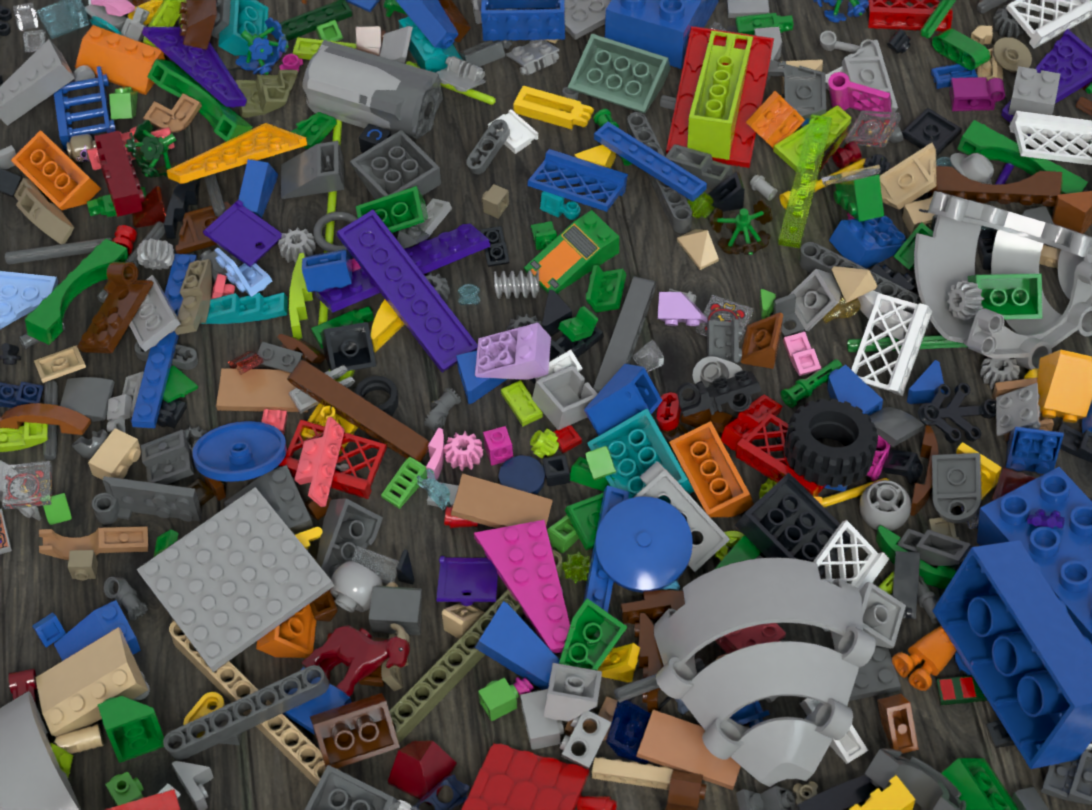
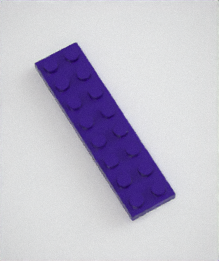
M374 210L337 231V237L442 373L457 364L456 355L477 351L478 344Z
M469 223L460 225L457 229L450 232H443L438 237L424 240L419 245L405 248L404 250L420 271L426 274L488 248L490 243L486 236ZM360 268L352 272V284L342 288H328L321 292H315V295L333 313L376 295L380 291L363 269Z

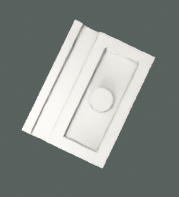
M509 110L508 114H503L495 119L504 120L508 124L510 135L504 145L514 154L531 144L532 140L538 139V132L513 110Z

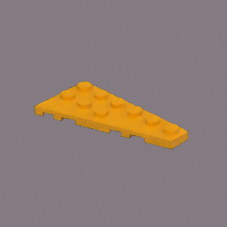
M264 123L167 170V175L169 179L184 184L247 164L248 159L257 161L307 146L306 137Z

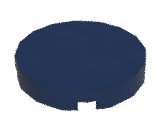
M530 456L512 457L505 461L500 468V485L536 495L544 487V468L538 460Z

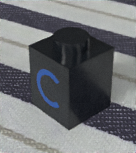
M368 123L359 137L360 151L364 153L392 136L391 131Z

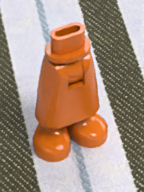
M939 626L908 648L910 656L899 652L892 658V663L898 674L906 678L917 664L925 660L923 666L916 669L910 675L909 683L918 690L926 691L932 685L930 674L937 676L956 652V648L943 627Z

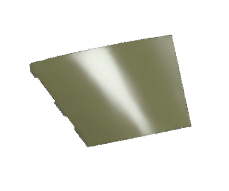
M279 70L278 75H257L256 80H236V84L247 99L245 106L239 107L241 118L263 115L286 105L298 75V70Z

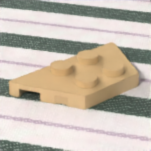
M930 143L880 175L883 203L900 210L905 204L911 203L937 186L936 149L933 143Z

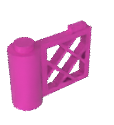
M836 72L830 76L828 84L830 103L833 108L838 105L844 111L848 108H853L883 119H890L892 114L890 93L850 82L847 74L843 72Z

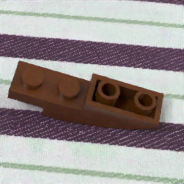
M654 590L643 592L642 601L621 604L622 623L635 624V622H640V613H645L650 620H659L668 609L677 611L685 605L683 591Z
M640 613V622H635V637H639V644L636 645L640 647L638 654L639 668H643L644 679L657 674L664 665L654 636V625L645 613ZM661 688L642 694V701L647 703L648 712L658 711V690H661Z

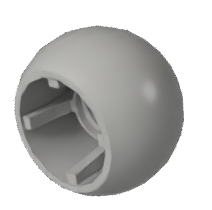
M889 480L874 482L864 490L859 501V510L861 517L869 527L878 530V527L881 525L890 531H894L908 520L911 513V500L907 491L900 484Z
M348 561L334 571L331 577L334 586L330 588V592L336 598L335 603L346 611L354 612V610L364 612L370 609L373 586L383 585L380 577L373 571L359 563Z

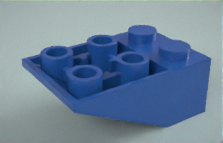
M886 215L861 222L856 219L842 220L829 239L844 258L864 268H870L895 255L907 240L905 235L896 228L892 220Z
M347 249L302 258V273L308 292H321L328 288H342L352 284V255Z
M624 364L584 411L598 436L645 409H648L650 414H652L663 400L644 367Z
M1015 427L1010 432L1007 444L1005 468L1015 471H1032L1039 474H1046L1054 470L1064 433Z

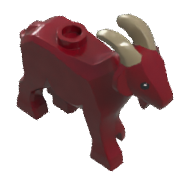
M395 623L391 624L390 627L396 630L397 636L385 641L371 640L372 636L363 628L358 631L350 625L336 628L333 633H329L326 643L316 649L301 664L309 667L313 665L318 666L320 663L319 667L322 668L328 680H330V672L335 666L340 663L348 666L349 669L345 678L336 687L350 697L354 691V686L363 678L375 672L388 658L389 660L386 663V668L388 669L392 666L402 668L406 665L410 652V636L401 625Z

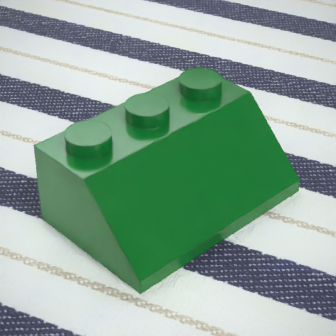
M417 186L356 206L358 218L374 210L391 233L423 223L428 219L425 200Z
M1042 274L968 276V282L976 283L978 288L982 289L981 297L985 298L981 301L983 308L1001 314L1004 320L1043 319Z
M124 696L111 697L103 703L97 704L105 730L119 763L164 747V736L154 708Z
M958 758L941 773L960 791L959 799L961 802L962 800L966 802L965 810H1019L985 758Z

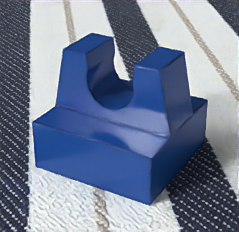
M53 612L32 625L45 647H48L66 634Z

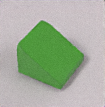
M336 20L317 26L315 29L320 40L339 41L343 39Z
M764 289L760 290L761 320L772 314L774 301L776 300V294Z
M607 446L585 453L594 480L616 473L613 459Z
M65 493L43 498L42 504L50 525L72 519Z

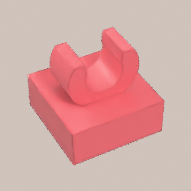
M217 275L211 299L234 294L235 286L225 284V275Z
M265 409L262 423L276 427L284 435L288 417L287 411Z

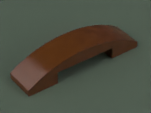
M927 425L925 427L920 457L928 458L929 463L925 485L915 483L910 513L912 516H915L923 508L933 490L932 455H939L935 434L931 426Z

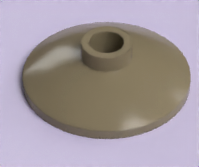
M1004 37L999 39L993 46V55L996 61L1006 70L1017 73L1018 66L1030 67L1032 63L1031 53L1019 40Z

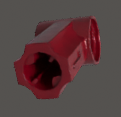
M35 669L9 673V686L13 700L29 691L36 704L35 691L38 689Z

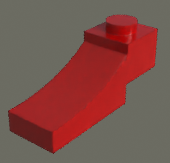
M765 394L752 402L747 410L739 412L737 419L725 426L721 436L722 443L736 451L737 443L742 438L746 439L769 413L775 416L780 414L783 406Z

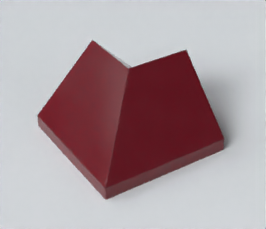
M412 741L398 750L388 784L420 800L444 777L450 776L457 763L434 741ZM443 786L438 788L436 796H438Z

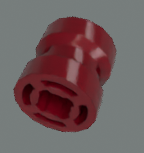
M851 141L845 144L844 148L839 147L832 155L836 166L839 169H843L849 166L850 163L861 160L862 155L858 145Z

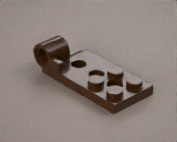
M113 262L108 266V282L104 290L109 295L98 313L93 317L87 331L82 335L81 341L77 346L81 352L113 353L154 284L152 280H137L138 269L134 263Z

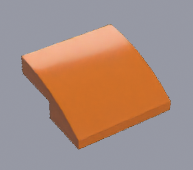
M774 91L746 123L774 149V145L793 134L805 119L780 94Z

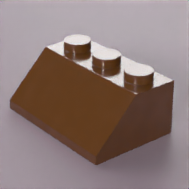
M185 0L179 6V14H181L179 19V25H181L179 35L183 37V45L207 50L217 16L216 0Z
M382 693L309 716L325 767L329 765L337 769L400 748L388 705Z

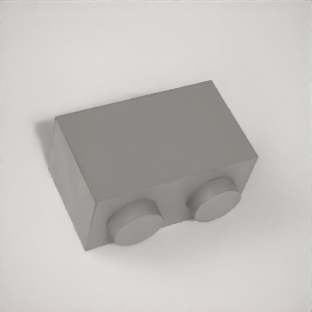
M548 689L520 695L521 708L531 750L561 744L560 735L564 734L562 720L543 717Z

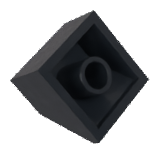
M368 322L328 328L320 333L324 355L330 371L345 365L347 371L376 367Z

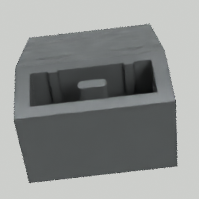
M338 141L316 144L281 164V199L344 190V156Z

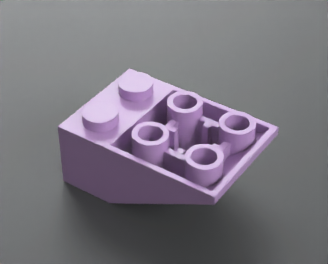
M534 323L479 338L475 376L480 378L529 380L548 375L550 335L539 323Z

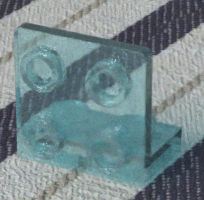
M62 0L36 11L51 39L89 25L86 10L81 0Z

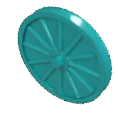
M92 16V19H90L92 25L122 35L117 28L107 21L96 16Z

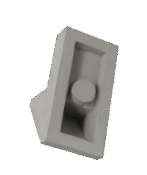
M180 761L173 762L172 766L175 774L196 809H207L208 806L205 799L208 797V794L203 784L213 779L211 768Z

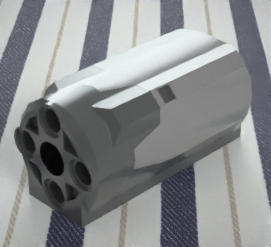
M323 40L319 50L311 58L303 79L308 107L314 113L321 112L334 117L336 120L366 128L369 123L391 131V135L402 130L408 137L415 139L421 138L432 129L436 112L443 100L438 73L327 40Z

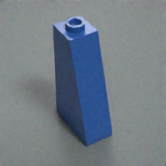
M396 0L435 48L447 49L454 43L458 32L438 0Z
M504 601L475 646L480 652L522 678L525 677L530 683L542 690L549 688L553 663L559 664L560 661Z

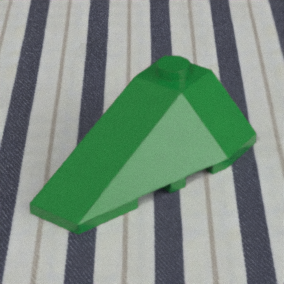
M587 598L572 619L559 664L597 671L623 636L627 626Z

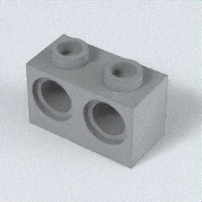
M590 711L574 718L571 726L574 727L571 736L565 735L559 749L563 750L561 757L585 769H589L611 722ZM585 721H593L597 726V730L591 734L586 733L582 727ZM575 743L583 744L586 750L585 754L575 756L571 751L572 745Z

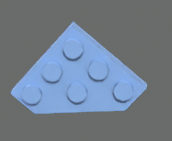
M0 271V329L35 310L41 301L46 299L58 285L57 277Z

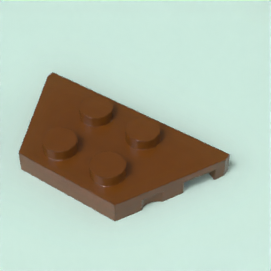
M227 201L223 202L225 210L232 206ZM212 206L184 214L183 226L179 233V243L175 247L177 254H186L217 245V243L203 234V230L218 218L215 216Z

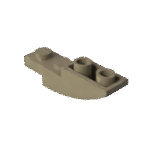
M23 178L14 194L18 200L16 206L44 233L58 243L65 244L71 236L74 226L55 204L47 201L30 179Z
M210 259L189 263L180 289L183 301L177 316L181 323L175 329L177 335L196 332L200 323H206L212 289Z

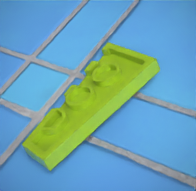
M837 105L827 111L826 114L821 115L774 145L773 151L802 177L811 167L806 162L813 161L815 163L844 129L851 124L852 117ZM810 148H816L817 152H810Z

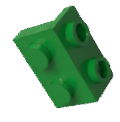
M599 265L593 266L589 288L586 292V301L595 312L620 308L627 275L624 269L603 272Z

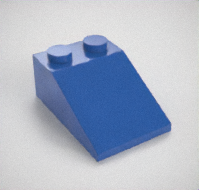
M116 600L94 610L54 644L61 660L64 661L119 627L132 655L141 651L136 636Z

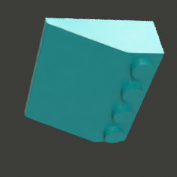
M648 409L641 411L587 443L591 451L604 446L608 447L616 473L605 477L611 487L630 492L628 499L634 498L646 487L640 476L656 461L672 475L688 494L694 492L691 483ZM660 496L658 498L671 504L667 496Z

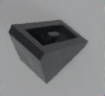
M739 172L733 173L706 195L711 213H714L715 208L722 209L723 212L743 209L745 189Z
M549 290L542 322V328L551 337L560 331L558 327L561 321L572 318V310L554 290Z

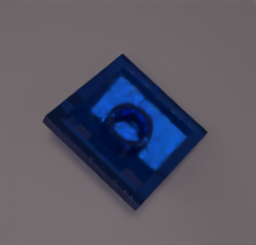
M628 700L617 702L606 743L618 756L642 764H648V760L637 757V753L651 714Z

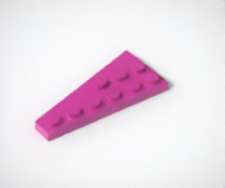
M545 520L475 532V540L481 545L485 555L497 569L498 575L514 599L522 607L523 613L527 619L529 618L541 640L554 654L562 652L570 629V622Z

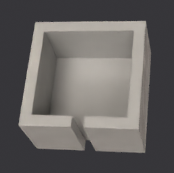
M1018 66L1008 114L1015 115L1016 111L1052 115L1060 73L1041 70V73H1037V69Z
M573 365L536 381L532 400L557 430L587 418L584 409L597 395V392L588 382L584 384L585 378Z

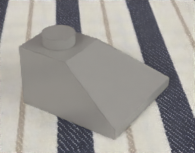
M815 269L789 294L794 293L796 296L795 314L806 331L813 328L839 303L841 289L833 275L819 269Z
M866 582L859 591L862 598L863 631L874 636L876 646L894 648L906 605L873 583Z
M553 663L543 717L570 721L595 708L598 703L602 671Z

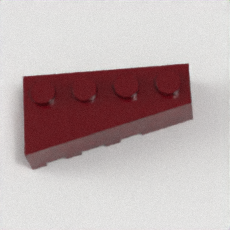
M120 131L94 136L102 173L117 217L143 211L141 202H145L142 189H140L139 180L136 177L134 166H132L130 155L127 156Z

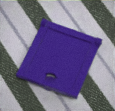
M237 200L211 225L203 230L205 236L249 267H252L282 237L281 232L244 207L240 200Z
M440 556L437 602H461L463 606H471L474 602H496L498 573L491 560L489 561L488 558H445V556ZM468 592V593H471V595H466V596H465V595H463V593Z

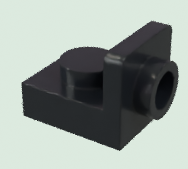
M163 399L156 424L161 427L168 426L175 429L187 408L186 403L176 399L167 403Z
M892 450L883 465V469L888 474L906 476L909 484L915 485L918 478L922 475L923 465L917 453Z

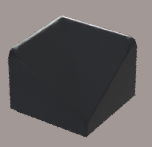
M566 455L542 459L548 487L570 483V472Z

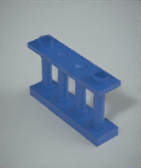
M101 66L97 67L98 78L70 82L54 93L59 136L63 150H67V142H70L72 136L116 131L114 120H110L106 87L109 86L107 74L102 73ZM95 86L100 87V93L73 98L65 97L68 91ZM102 101L103 108L71 114L67 112L70 106ZM104 116L105 123L76 129L69 127L74 121Z

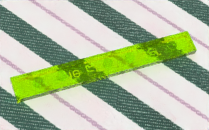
M811 115L778 245L800 248L832 125V117Z

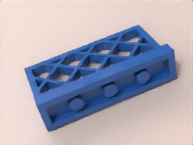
M549 149L546 152L545 160L528 180L527 186L607 212L619 195L623 196L625 193L628 174ZM560 177L561 180L553 181L551 178ZM545 179L547 182H540L537 180ZM571 184H580V186L577 187L571 186ZM558 186H566V188L561 189ZM599 190L600 193H593V194H592L591 191ZM585 192L586 195H579L577 193ZM598 199H605L606 203L598 201Z

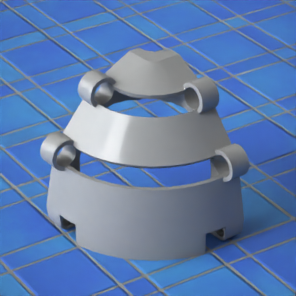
M934 191L928 213L938 215L933 237L919 233L916 234L914 269L921 302L924 305H928L932 310L930 321L945 339L964 343L970 350L993 359L1014 358L1018 365L1032 370L1039 369L1040 358L1051 354L1053 347L1073 333L1082 336L1092 335L1091 236L1009 212L995 206ZM982 226L997 229L992 252L991 275L1039 274V262L1043 244L1061 249L1058 260V278L1064 294L1070 299L1063 315L1051 307L1042 291L1043 319L1005 320L1013 331L1004 326L1005 321L1001 314L986 308L979 310L976 316L969 320L953 317V312L948 311L950 304L946 302L949 300L947 292L951 291V285L961 281H968V276L975 275L976 248Z
M760 558L741 561L720 567L698 577L683 587L685 605L677 611L668 609L654 624V636L664 665L656 674L658 686L671 698L683 701L705 730L702 736L704 745L717 758L724 760L731 757L760 783L769 787L786 779L807 781L816 771L832 740L842 739L849 731L853 721V711L847 705L859 668L869 662L875 650L876 640L874 636L863 631L862 598L858 588L839 578L835 579L832 583L820 579L817 563L791 558ZM769 623H802L828 629L832 634L834 650L812 643L797 641L760 643L724 655L704 668L699 674L696 672L694 659L696 652L714 640L743 628ZM800 696L820 702L815 710L805 719L780 717L763 721L751 728L742 726L730 719L741 708L770 697Z

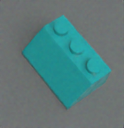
M231 0L229 25L219 33L218 46L234 56L248 55V42L240 35L244 30L248 31L251 35H260L266 31L268 27L265 24V20L268 19L269 8L256 0Z
M409 16L399 20L400 29L407 26L412 27L408 50L421 69L434 73L448 67L446 64L447 58L452 56L463 61L453 44L447 49L435 48Z

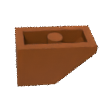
M902 694L878 699L881 723L891 749L901 751V754L919 750L910 702Z

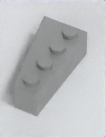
M49 39L0 86V119L7 126L75 79L63 54Z

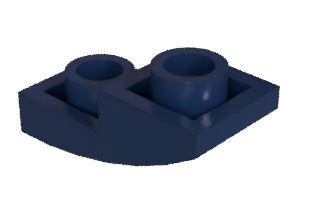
M0 382V407L14 408L24 404L40 403L44 386L21 382L20 386Z

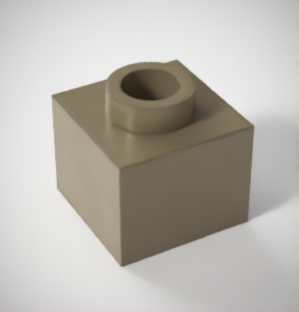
M495 184L492 185L489 191H485L482 197L484 213L499 219L509 205V191Z
M70 550L68 569L72 579L81 581L96 579L98 561L94 550Z

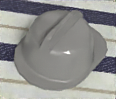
M961 153L951 155V164L960 174L980 183L992 184L991 177L994 173V167L985 156L979 153H972L969 156Z
M708 356L697 362L692 376L695 384L702 381L704 386L708 388V385L713 384L714 380L735 377L736 373L743 370L739 365L731 361Z

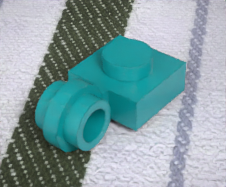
M545 191L542 192L540 210L558 218L564 213L565 217L570 220H574L580 215L581 209L578 203L570 201L564 204L563 197Z

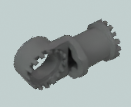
M445 388L444 394L438 400H434L431 403L432 410L429 412L430 415L427 414L428 418H425L426 421H424L426 427L436 432L438 428L444 426L449 415L448 411L454 405L461 402L460 396H457V393L455 394L456 391Z
M109 577L105 581V595L108 598H115L118 604L126 609L130 620L139 619L140 615L142 617L146 613L145 611L148 610L147 605L139 600L136 590L131 588L126 579L123 577ZM115 582H117L118 584V591L116 594L113 591V586Z

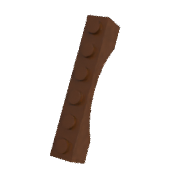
M936 166L937 186L928 191V197H933L934 191L967 200H976L980 203H987L989 201H996L1000 204L1016 202L1022 205H1032L1035 203L1051 207L1055 206L1057 195L1062 194L1063 176L1062 172L1039 171L1019 182L992 185L971 180L957 172L953 167Z

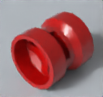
M120 225L116 228L115 238L112 242L126 247L129 255L132 252V243L136 240L137 232L130 226Z

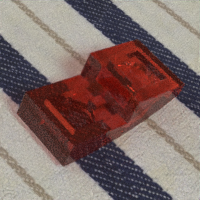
M247 351L228 363L231 369L237 368L239 374L242 375L264 361L255 352Z

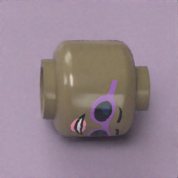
M90 134L72 136L70 142H67L69 158L73 159L76 163L90 161L87 150L96 148L95 140H93Z

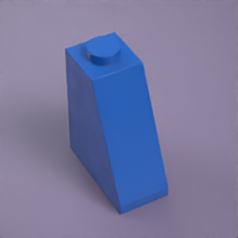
M247 160L238 199L242 201L244 207L261 218L278 178V173L269 163Z
M477 351L456 355L457 368L468 404L474 403L507 380L502 378L476 377Z
M847 365L830 373L827 391L831 399H838V402L842 403L844 401L849 402L851 406H857L862 409V413H867L868 416L882 409L883 399Z

